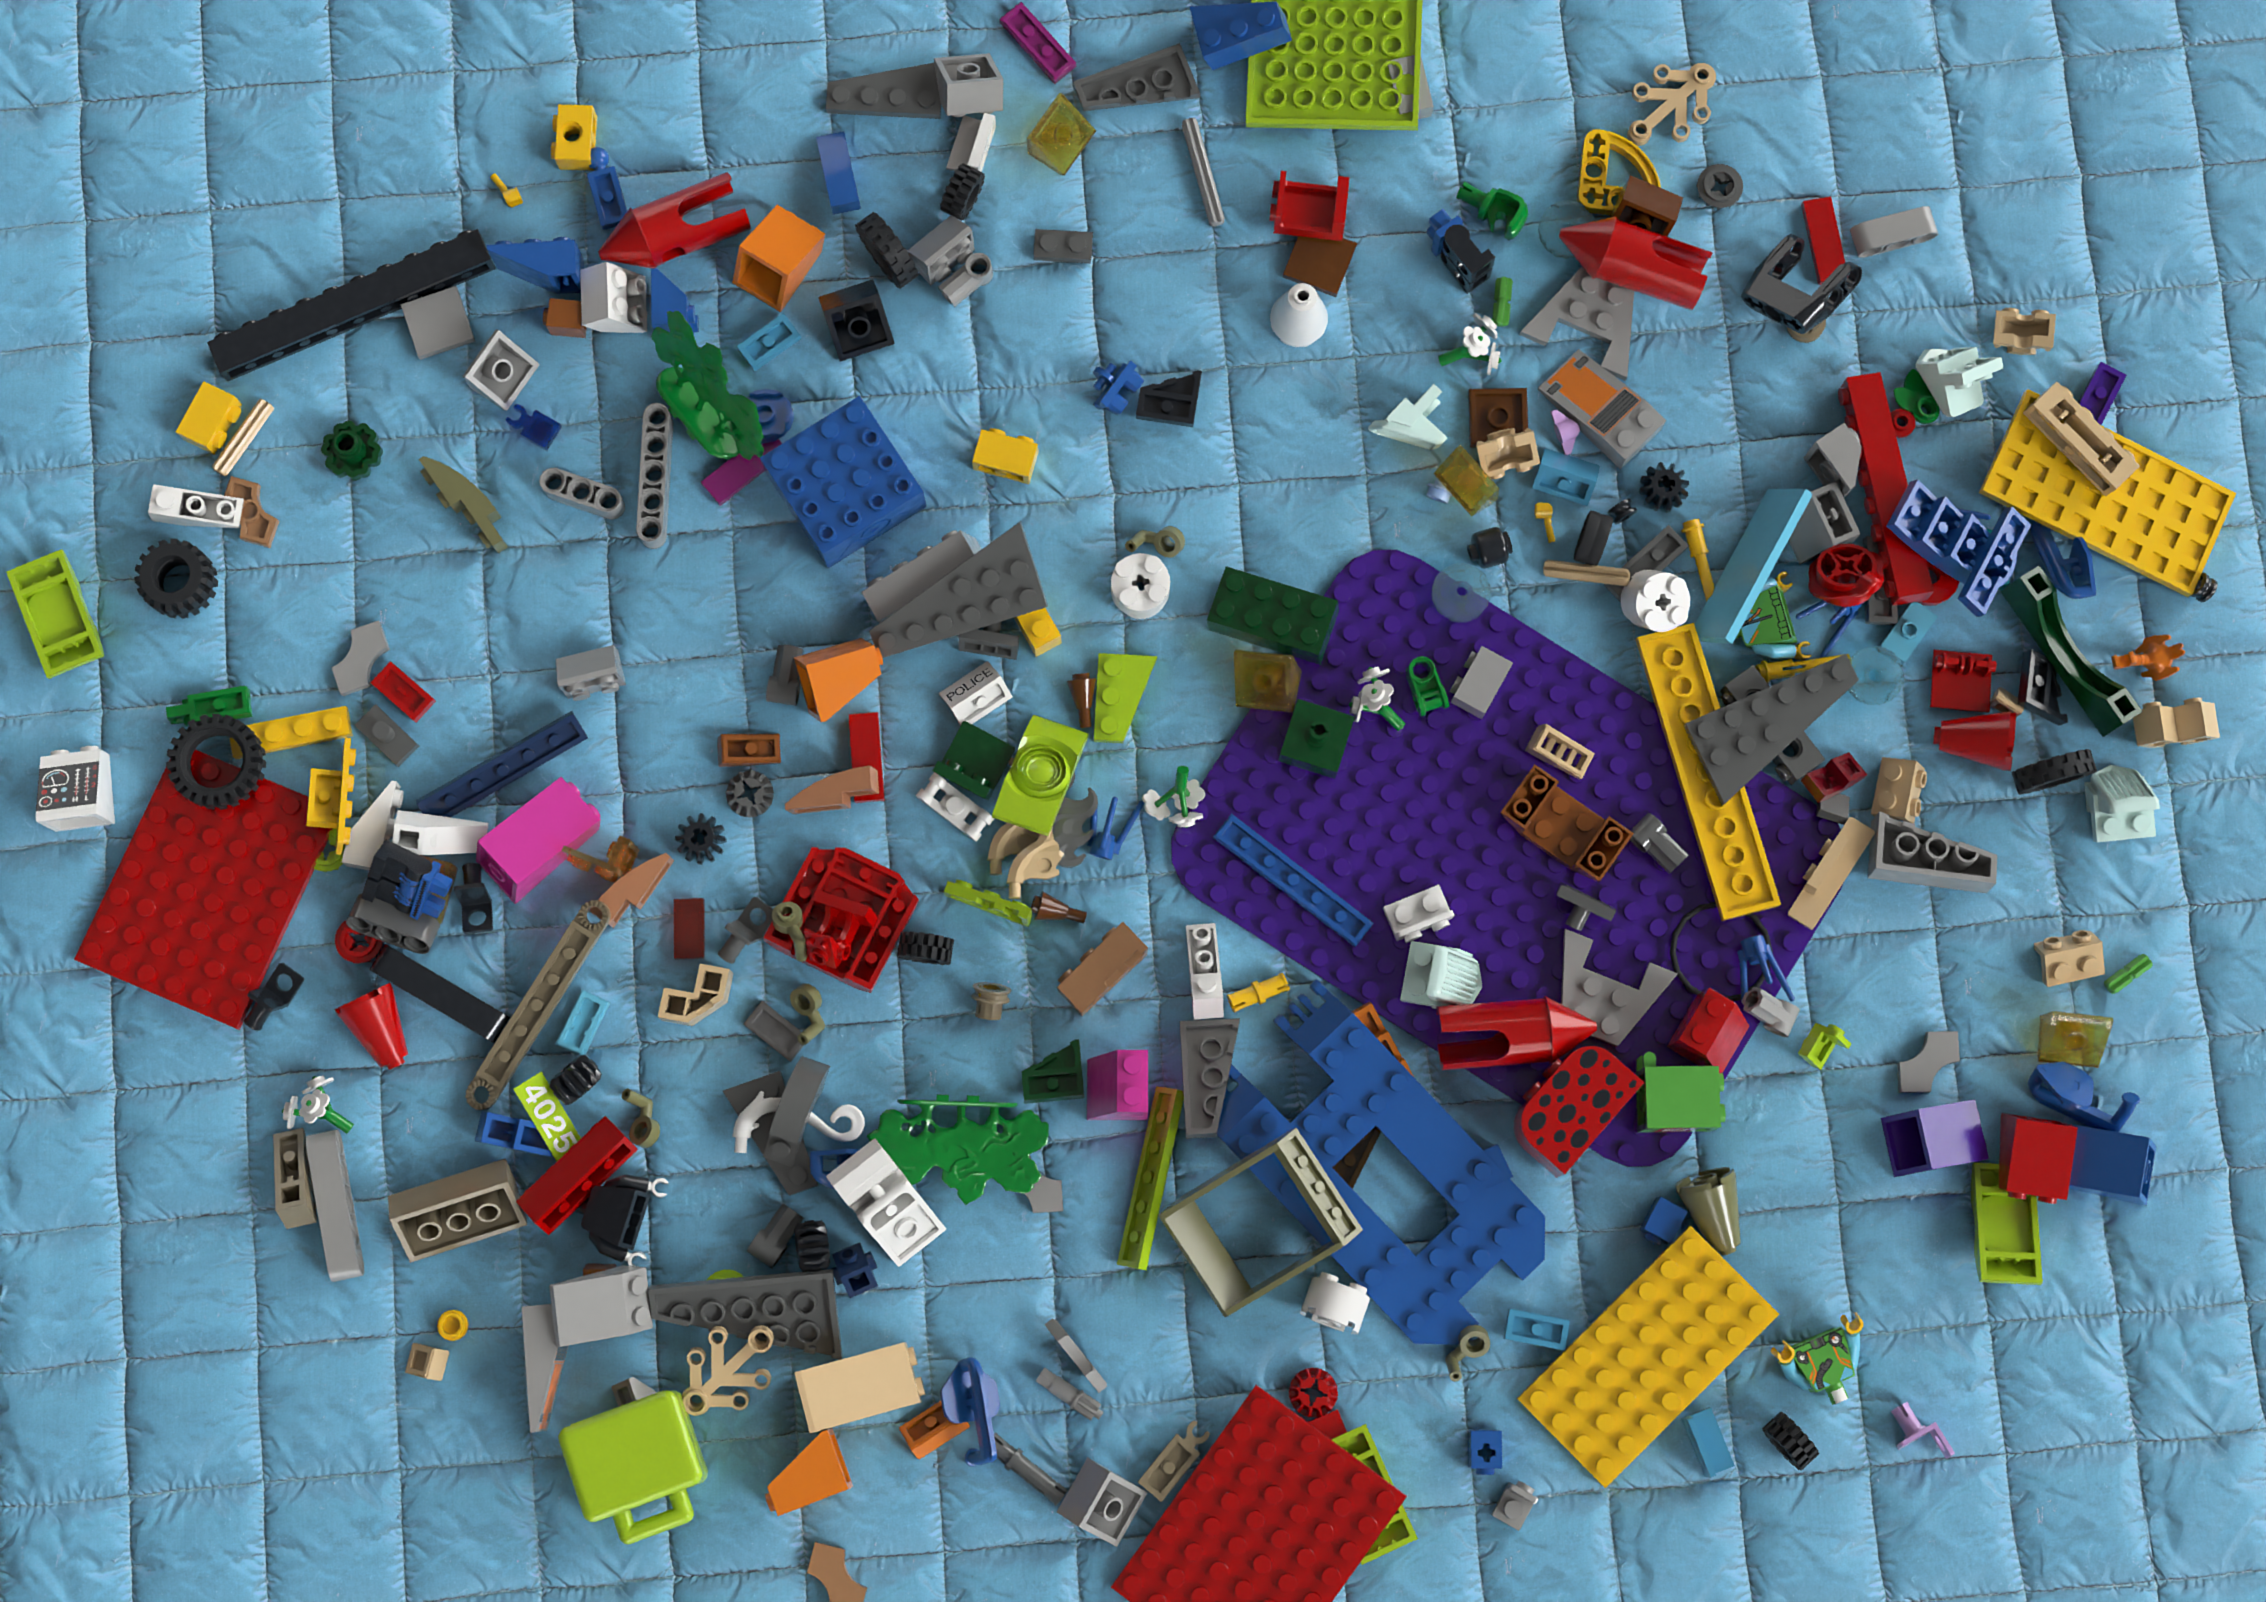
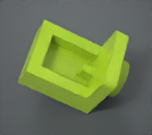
M1815 1023L1809 1035L1803 1041L1798 1054L1812 1067L1821 1070L1835 1045L1849 1049L1851 1043L1844 1037L1845 1032L1841 1028L1833 1024H1829L1826 1027Z

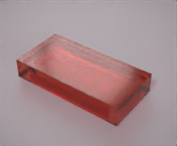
M704 898L674 899L675 960L705 959Z

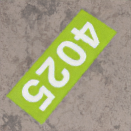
M541 1071L513 1090L557 1162L581 1137L561 1103L553 1094L549 1083Z

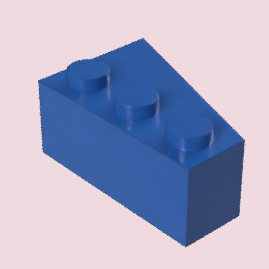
M1277 1L1189 6L1202 56L1212 70L1292 41L1286 16Z

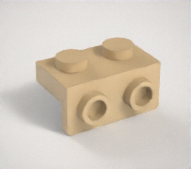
M1882 757L1871 815L1875 817L1880 811L1890 815V818L1914 824L1915 817H1918L1921 811V801L1919 799L1921 788L1925 787L1927 781L1925 768L1915 760Z
M2079 930L2073 932L2072 935L2048 937L2042 942L2034 943V950L2041 957L2042 979L2047 987L2105 974L2103 944L2091 931Z

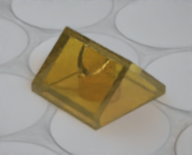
M1059 93L1027 137V151L1029 155L1060 175L1065 176L1096 130L1062 93Z
M1461 445L1433 473L1471 517L1498 500L1499 487Z
M1235 650L1236 707L1293 712L1302 674L1292 655Z
M2057 1011L2040 1015L2038 1061L2049 1063L2066 1062L2076 1066L2099 1068L2113 1026V1018Z

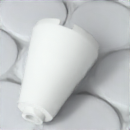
M1299 283L1278 298L1270 314L1271 328L1284 344L1293 347H1307L1319 339L1327 327L1328 314L1316 290L1309 284Z

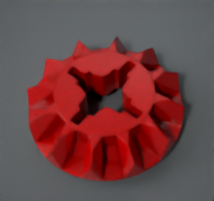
M346 920L337 929L335 946L340 956L345 960L356 964L370 962L371 959L380 953L384 941L365 935L364 939L369 944V947L358 945L355 948L356 941L350 933L360 936L362 934L352 930L346 924Z
M1304 1369L1297 1373L1290 1383L1289 1398L1291 1404L1296 1411L1304 1416L1321 1417L1332 1410L1338 1399L1337 1384L1333 1377L1322 1369ZM1315 1379H1318V1390L1327 1395L1326 1397H1316L1312 1406H1309V1395L1300 1391V1389L1311 1388L1313 1383H1315Z

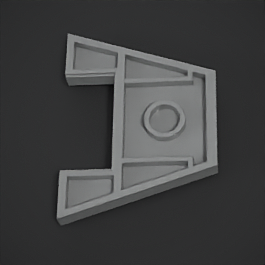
M1581 267L1523 328L1520 336L1546 346L1558 321L1610 344L1601 366L1613 376L1626 381L1634 291L1598 278L1592 279L1586 270Z
M1565 929L1563 937L1561 1004L1597 1023V1031L1590 1035V1037L1617 1047L1678 973L1653 963H1648L1639 989H1635L1583 968L1593 940Z

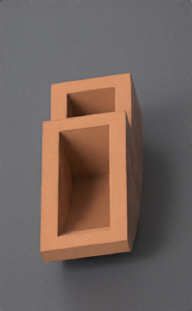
M869 765L832 774L796 794L785 803V810L792 814L850 809V797L879 794L878 770Z
M664 853L635 867L617 880L598 899V901L605 903L610 909L611 919L608 924L609 926L615 927L630 904L641 910L673 864L674 860L671 856ZM592 907L590 912L602 920L601 909Z

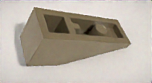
M299 1128L273 1134L275 1211L286 1229L317 1223L316 1201L306 1149L305 1130Z

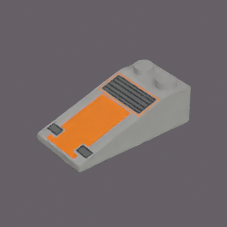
M1580 349L1538 387V390L1562 414L1578 423L1580 431L1619 469L1625 466L1654 438L1667 421L1645 399Z
M551 1304L522 1307L529 1424L530 1433L548 1430L568 1346L556 1347Z

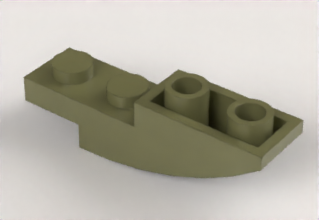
M421 457L419 461L424 468L420 472L429 485L433 483L437 485L440 492L436 496L445 508L451 506L456 513L462 510L471 525L477 523L482 530L478 536L487 549L493 546L498 553L506 549L508 546L493 526V523L502 517L489 499L472 482L451 467L428 457Z

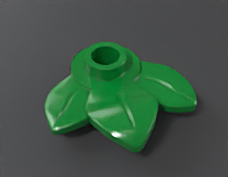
M1915 369L1910 370L1904 379V387H1898L1893 390L1895 401L1902 409L1911 412L1917 422L1930 424L1938 418L1940 407L1919 372ZM1921 407L1927 410V414L1921 410Z

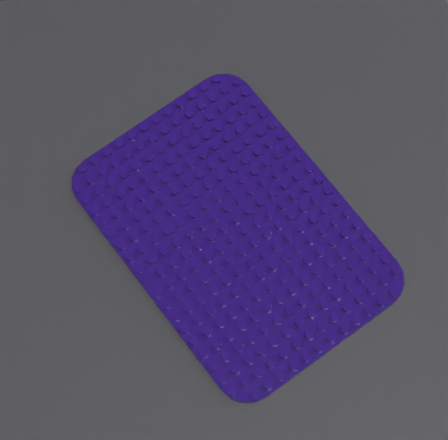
M1373 550L1352 559L1336 576L1324 595L1325 597L1338 600L1339 613L1321 665L1287 654L1284 656L1200 785L1205 791L1204 799L1198 802L1197 808H1187L1188 813H1202L1203 818L1197 819L1195 825L1188 828L1176 826L1171 838L1172 865L1180 883L1199 901L1363 1005L1371 1002L1378 1015L1437 1052V1044L1488 1039L1497 1034L1498 1031L1442 1032L1439 1015H1436V1009L1431 1006L1402 1002L1400 1000L1411 942L1406 943L1405 939L1396 941L1383 907L1436 885L1440 886L1450 910H1453L1455 916L1448 920L1449 926L1435 932L1432 927L1421 931L1422 937L1413 941L1458 948L1473 954L1472 958L1479 963L1482 989L1473 1004L1541 999L1544 996L1561 1004L1563 937L1565 929L1593 940L1583 968L1635 989H1639L1648 963H1653L1674 972L1670 957L1672 933L1684 915L1698 905L1715 902V898L1655 704L1415 556L1399 550ZM1481 646L1513 662L1482 719L1452 704L1451 701L1455 694L1450 692L1457 677L1459 676L1464 679L1469 670L1464 665L1471 652L1473 651L1478 654ZM1424 656L1432 660L1435 665L1440 682L1446 691L1449 707L1446 709L1443 707L1426 712L1425 716L1420 717L1406 679V670L1413 659ZM1417 665L1413 667V673L1416 677L1420 679L1428 677V671L1424 666ZM1378 666L1380 671L1390 670V672L1377 679L1382 680L1384 684H1391L1394 689L1388 705L1405 722V726L1401 730L1397 731L1380 714L1361 711L1359 722H1353L1335 779L1278 761L1298 699L1354 716V714H1350L1349 703L1352 701L1353 696L1358 697L1359 692H1361L1365 685L1372 684V681L1362 684L1357 683V681L1364 678L1362 673L1367 671L1369 667L1375 668ZM1547 724L1595 753L1582 779L1579 780L1525 751L1539 725ZM1547 737L1545 738L1544 742H1543L1542 745H1541L1542 748H1544V746H1545V744H1546V742H1547V740H1548ZM1555 742L1550 753L1554 755L1559 743ZM1566 748L1561 758L1563 761H1565L1570 751L1568 748ZM1576 754L1571 766L1576 767L1581 757L1580 754ZM1535 764L1559 781L1557 787L1606 820L1610 816L1628 830H1631L1647 813H1651L1662 822L1667 829L1666 833L1688 856L1668 874L1647 852H1642L1629 840L1601 881L1597 882L1568 869L1521 836L1500 812ZM1760 771L1745 785V789L1781 905L1753 914L1758 917L1768 931L1773 950L1772 954L1785 979H1787L1842 889V886L1813 930L1808 929L1789 917L1788 911L1808 882L1803 879L1812 863L1817 866L1823 858L1819 854L1820 850L1828 838L1834 841L1841 829L1837 822L1816 816V804L1763 771ZM1231 813L1374 923L1355 948L1213 839V836ZM1560 883L1567 884L1614 907L1616 913L1612 921L1591 912L1582 931L1565 924L1574 903L1556 895ZM1717 907L1702 910L1687 920L1678 935L1676 956L1680 971L1690 985L1701 992L1710 987L1725 997L1741 994L1740 961L1737 954L1738 951L1742 950L1740 942L1749 937L1762 935L1752 919L1745 915L1721 921ZM1747 960L1748 988L1756 983L1762 973L1760 964L1750 965L1749 960ZM1770 966V975L1773 982L1772 984H1767L1765 979L1760 988L1776 997L1782 986ZM1676 975L1617 1047L1589 1036L1559 1059H1564L1581 1047L1597 1046L1612 1053L1634 1074L1636 1072V1059L1647 1052L1655 1054L1656 1067L1698 1066L1667 1047L1696 995L1687 990ZM1741 1000L1733 1002L1739 1007L1749 1024V1028L1723 1071L1724 1080L1760 1023V1020L1744 1011V1005ZM1549 1062L1465 1068V1070L1518 1104L1523 1105L1526 1100L1522 1096L1537 1081L1542 1083L1546 1079L1542 1073L1550 1064ZM1635 1093L1588 1148L1603 1158L1626 1167H1647L1673 1157L1688 1141L1693 1132L1638 1133Z

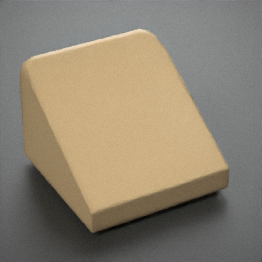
M2002 687L1997 688L1990 700V706L2000 713L2016 712L2017 717L2024 710L2023 707L2017 705L2018 697Z
M413 1343L405 1373L441 1381L445 1372L449 1351Z

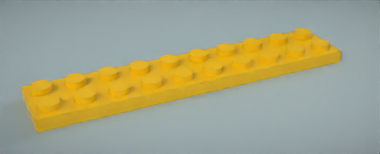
M1694 623L1678 626L1666 632H1655L1637 637L1635 641L1721 921L1780 906L1781 902L1745 786L1722 806L1684 728L1686 723L1720 709Z

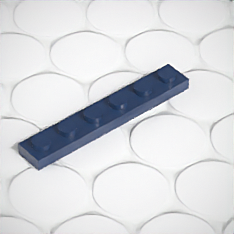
M570 711L416 800V804L423 814L451 818L588 739V736L573 711Z

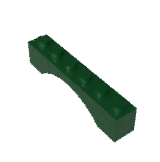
M2040 565L2019 577L2001 591L2004 598L2102 737L2143 712L2126 687L2112 681L2098 671L2077 648L2062 619L2058 605L2057 590Z

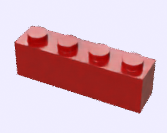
M604 1116L576 1144L571 1146L568 1152L553 1166L549 1167L544 1175L526 1189L524 1194L515 1202L537 1226L550 1235L590 1196L594 1186H601L638 1148L611 1120Z

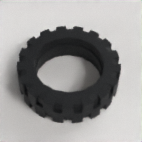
M872 212L855 224V229L860 235L859 238L865 244L868 253L872 255L873 260L879 265L881 271L887 275L888 279L897 288L901 289L919 276L918 270L914 266L913 260L909 257L906 248L902 246L901 241L895 236L890 226H887L886 222L876 212Z
M2085 749L2024 766L2013 771L2012 776L2017 792L2021 795L2081 779L2084 776L2097 772L2091 750Z

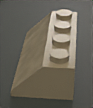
M506 1158L388 1196L389 1220L410 1263L528 1225L525 1212L515 1202L520 1198V1194Z

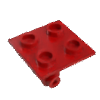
M1934 649L1930 707L1989 713L1992 672L1996 671L1997 666L1996 661L1992 660V655Z

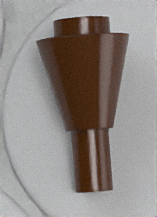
M1090 673L1073 674L1072 680L1067 681L1076 709H1078L1080 728L1092 727L1090 708L1092 707L1096 678H1090Z
M1044 891L1041 892L1040 896L1035 895L1031 904L1032 913L1035 914L1034 920L1068 919L1084 924L1087 912L1070 908Z

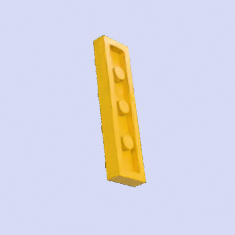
M346 706L246 725L259 737L262 742L260 745L265 749V753L353 736L349 709ZM230 738L232 757L235 759L243 758L240 746L234 739Z

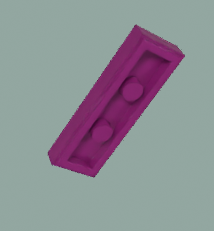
M1022 2L1000 18V24L1054 84L1077 67L1073 58Z
M778 439L774 442L763 443V455L781 445L782 442ZM738 454L701 481V484L721 506L765 470L758 456L753 455L748 460Z

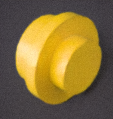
M458 1310L444 1312L437 1323L439 1334L449 1341H456L464 1337L469 1327L466 1315Z

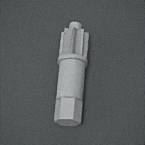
M1044 1368L1038 1376L1037 1383L1048 1389L1050 1393L1067 1403L1071 1409L1076 1410L1090 1421L1093 1417L1099 1420L1104 1413L1099 1409L1101 1404L1084 1393L1083 1390L1080 1391L1061 1377L1056 1376L1048 1369Z

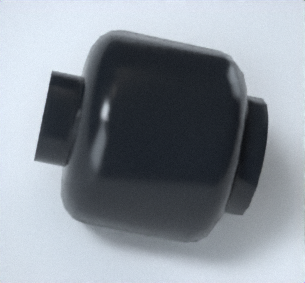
M1498 527L1474 533L1471 537V544L1467 545L1471 562L1477 561L1478 565L1483 569L1507 562L1509 554L1513 552L1508 533L1506 531L1502 532Z

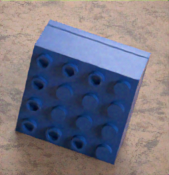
M860 396L760 457L766 475L827 568L832 567L927 507L922 488Z

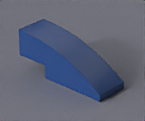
M844 131L816 137L833 215L861 209Z
M481 1112L475 1142L554 1158L533 1121L490 1112Z

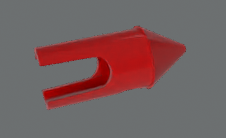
M725 172L634 209L630 207L599 249L598 254L601 260L645 268H656L668 260L690 254L750 230L751 225L745 208L699 225H690L682 220L687 213L732 194L733 189L730 183L732 178L730 174Z
M1616 216L1561 228L1559 238L1592 279L1598 278L1688 310H1693L1708 278V276L1701 273L1713 252L1618 220Z
M1546 996L1541 999L1436 1007V1015H1439L1442 1032L1498 1031L1497 1034L1488 1039L1437 1044L1442 1070L1549 1062V1064H1552L1557 1058L1562 1057L1597 1031V1023Z

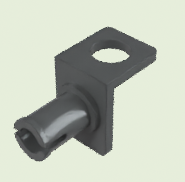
M753 897L740 917L725 926V929L732 934L721 950L718 951V955L726 962L733 964L745 945L758 942L763 937L772 922L773 909L758 897ZM754 908H760L765 912L766 919L762 925H756L750 919V913Z

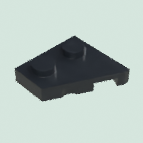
M1193 371L1191 375L1178 379L1174 377L1164 380L1161 384L1141 387L1136 419L1193 427L1202 371Z
M2033 649L2025 651L2022 658L2017 705L2058 726L2068 723L2067 713H2060L2057 698L2061 697L2062 693L2056 679V670L2046 656Z

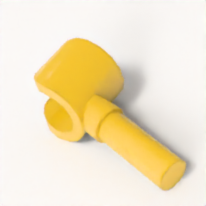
M497 174L491 175V180L500 189L508 207H515L523 203L517 187L508 190Z
M1538 502L1535 504V519H1544L1548 543L1556 542L1551 520L1553 508L1549 503Z

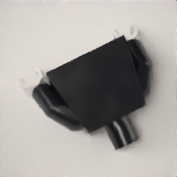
M624 1174L607 1180L604 1186H594L592 1188L590 1196L575 1212L583 1214L581 1227L589 1231V1239L599 1253L619 1262L625 1260L629 1266H635L632 1263L634 1256L647 1259L643 1252L635 1251L629 1253L628 1249L634 1250L651 1194L646 1193L647 1190L652 1191L655 1197H665L667 1194L656 1192L655 1185L658 1183L669 1184L666 1179L658 1178L654 1182H650L645 1177Z

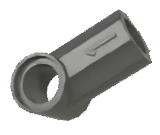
M786 644L778 645L773 676L769 677L767 685V702L797 705L800 694V680L794 657L803 655L804 650L802 648Z
M1647 813L1630 830L1634 833L1630 841L1642 852H1647L1668 874L1688 856L1666 833L1667 829L1662 822L1651 813Z
M782 1204L766 1228L761 1229L755 1236L747 1252L772 1269L785 1253L788 1247L787 1243L795 1233L796 1225L802 1223L805 1218L785 1204Z

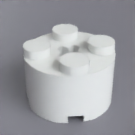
M1138 553L1129 555L1116 564L1111 577V595L1118 609L1132 618L1146 619L1156 615L1166 604L1170 592V576L1167 568L1158 557ZM1137 582H1142L1145 585L1144 590H1139L1138 586H1136Z
M1642 570L1635 573L1628 585L1624 586L1621 593V608L1626 618L1634 625L1657 632H1666L1686 622L1690 607V595L1684 579L1671 573Z
M1321 1272L1319 1277H1313L1300 1314L1305 1316L1308 1311L1313 1314L1311 1320L1342 1332H1344L1345 1327L1353 1328L1351 1334H1358L1370 1298L1366 1295L1367 1288L1355 1283H1350L1349 1287L1337 1283L1338 1277L1325 1272Z

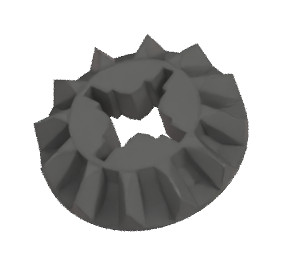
M1715 164L1702 171L1696 187L1698 188L1699 198H1702L1707 206H1713L1719 210L1725 207L1730 208L1739 200L1743 192V181L1734 168L1725 164ZM1715 181L1720 185L1728 184L1723 190L1724 195L1719 190L1711 191L1715 186Z
M753 770L739 772L733 779H730L725 791L730 808L736 814L748 818L757 817L766 812L771 806L774 797L773 786L769 779L763 773ZM744 783L751 789H758L754 793L756 804L753 805L752 801L747 797L742 799L741 795L745 793Z

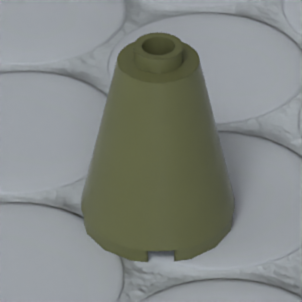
M1729 1167L1714 1168L1699 1172V1177L1693 1179V1181H1691L1690 1176L1678 1181L1675 1185L1676 1191L1703 1238L1721 1256L1735 1252L1736 1246L1741 1243L1735 1170H1730Z

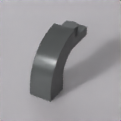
M804 1056L800 1058L788 1080L776 1110L763 1157L790 1167L793 1166L808 1119L817 1099L823 1091L830 1069L829 1065Z

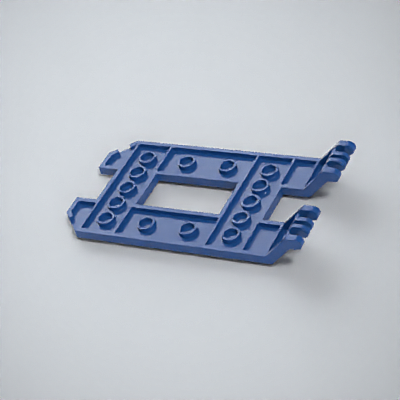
M1315 979L1309 988L1324 1003L1317 1009L1311 1004L1306 995L1300 994L1297 999L1311 1015L1309 1017L1306 1016L1295 1003L1291 1002L1288 1005V1009L1303 1023L1295 1030L1282 1014H1279L1273 1022L1329 1076L1332 1082L1289 1122L1231 1064L1229 1078L1233 1079L1238 1085L1231 1092L1226 1089L1217 1136L1242 1160L1287 1131L1297 1128L1363 1229L1348 1244L1332 1253L1331 1257L1358 1285L1367 1288L1366 1294L1414 1344L1458 1345L1460 1332L1467 1326L1479 1324L1461 1305L1459 1300L1481 1278L1502 1260L1523 1281L1545 1260V1215L1511 1179L1485 1189L1486 1185L1502 1177L1505 1173L1356 1015ZM1375 1126L1458 1213L1416 1255L1410 1251L1332 1168ZM1274 1152L1248 1168L1321 1246L1331 1241Z

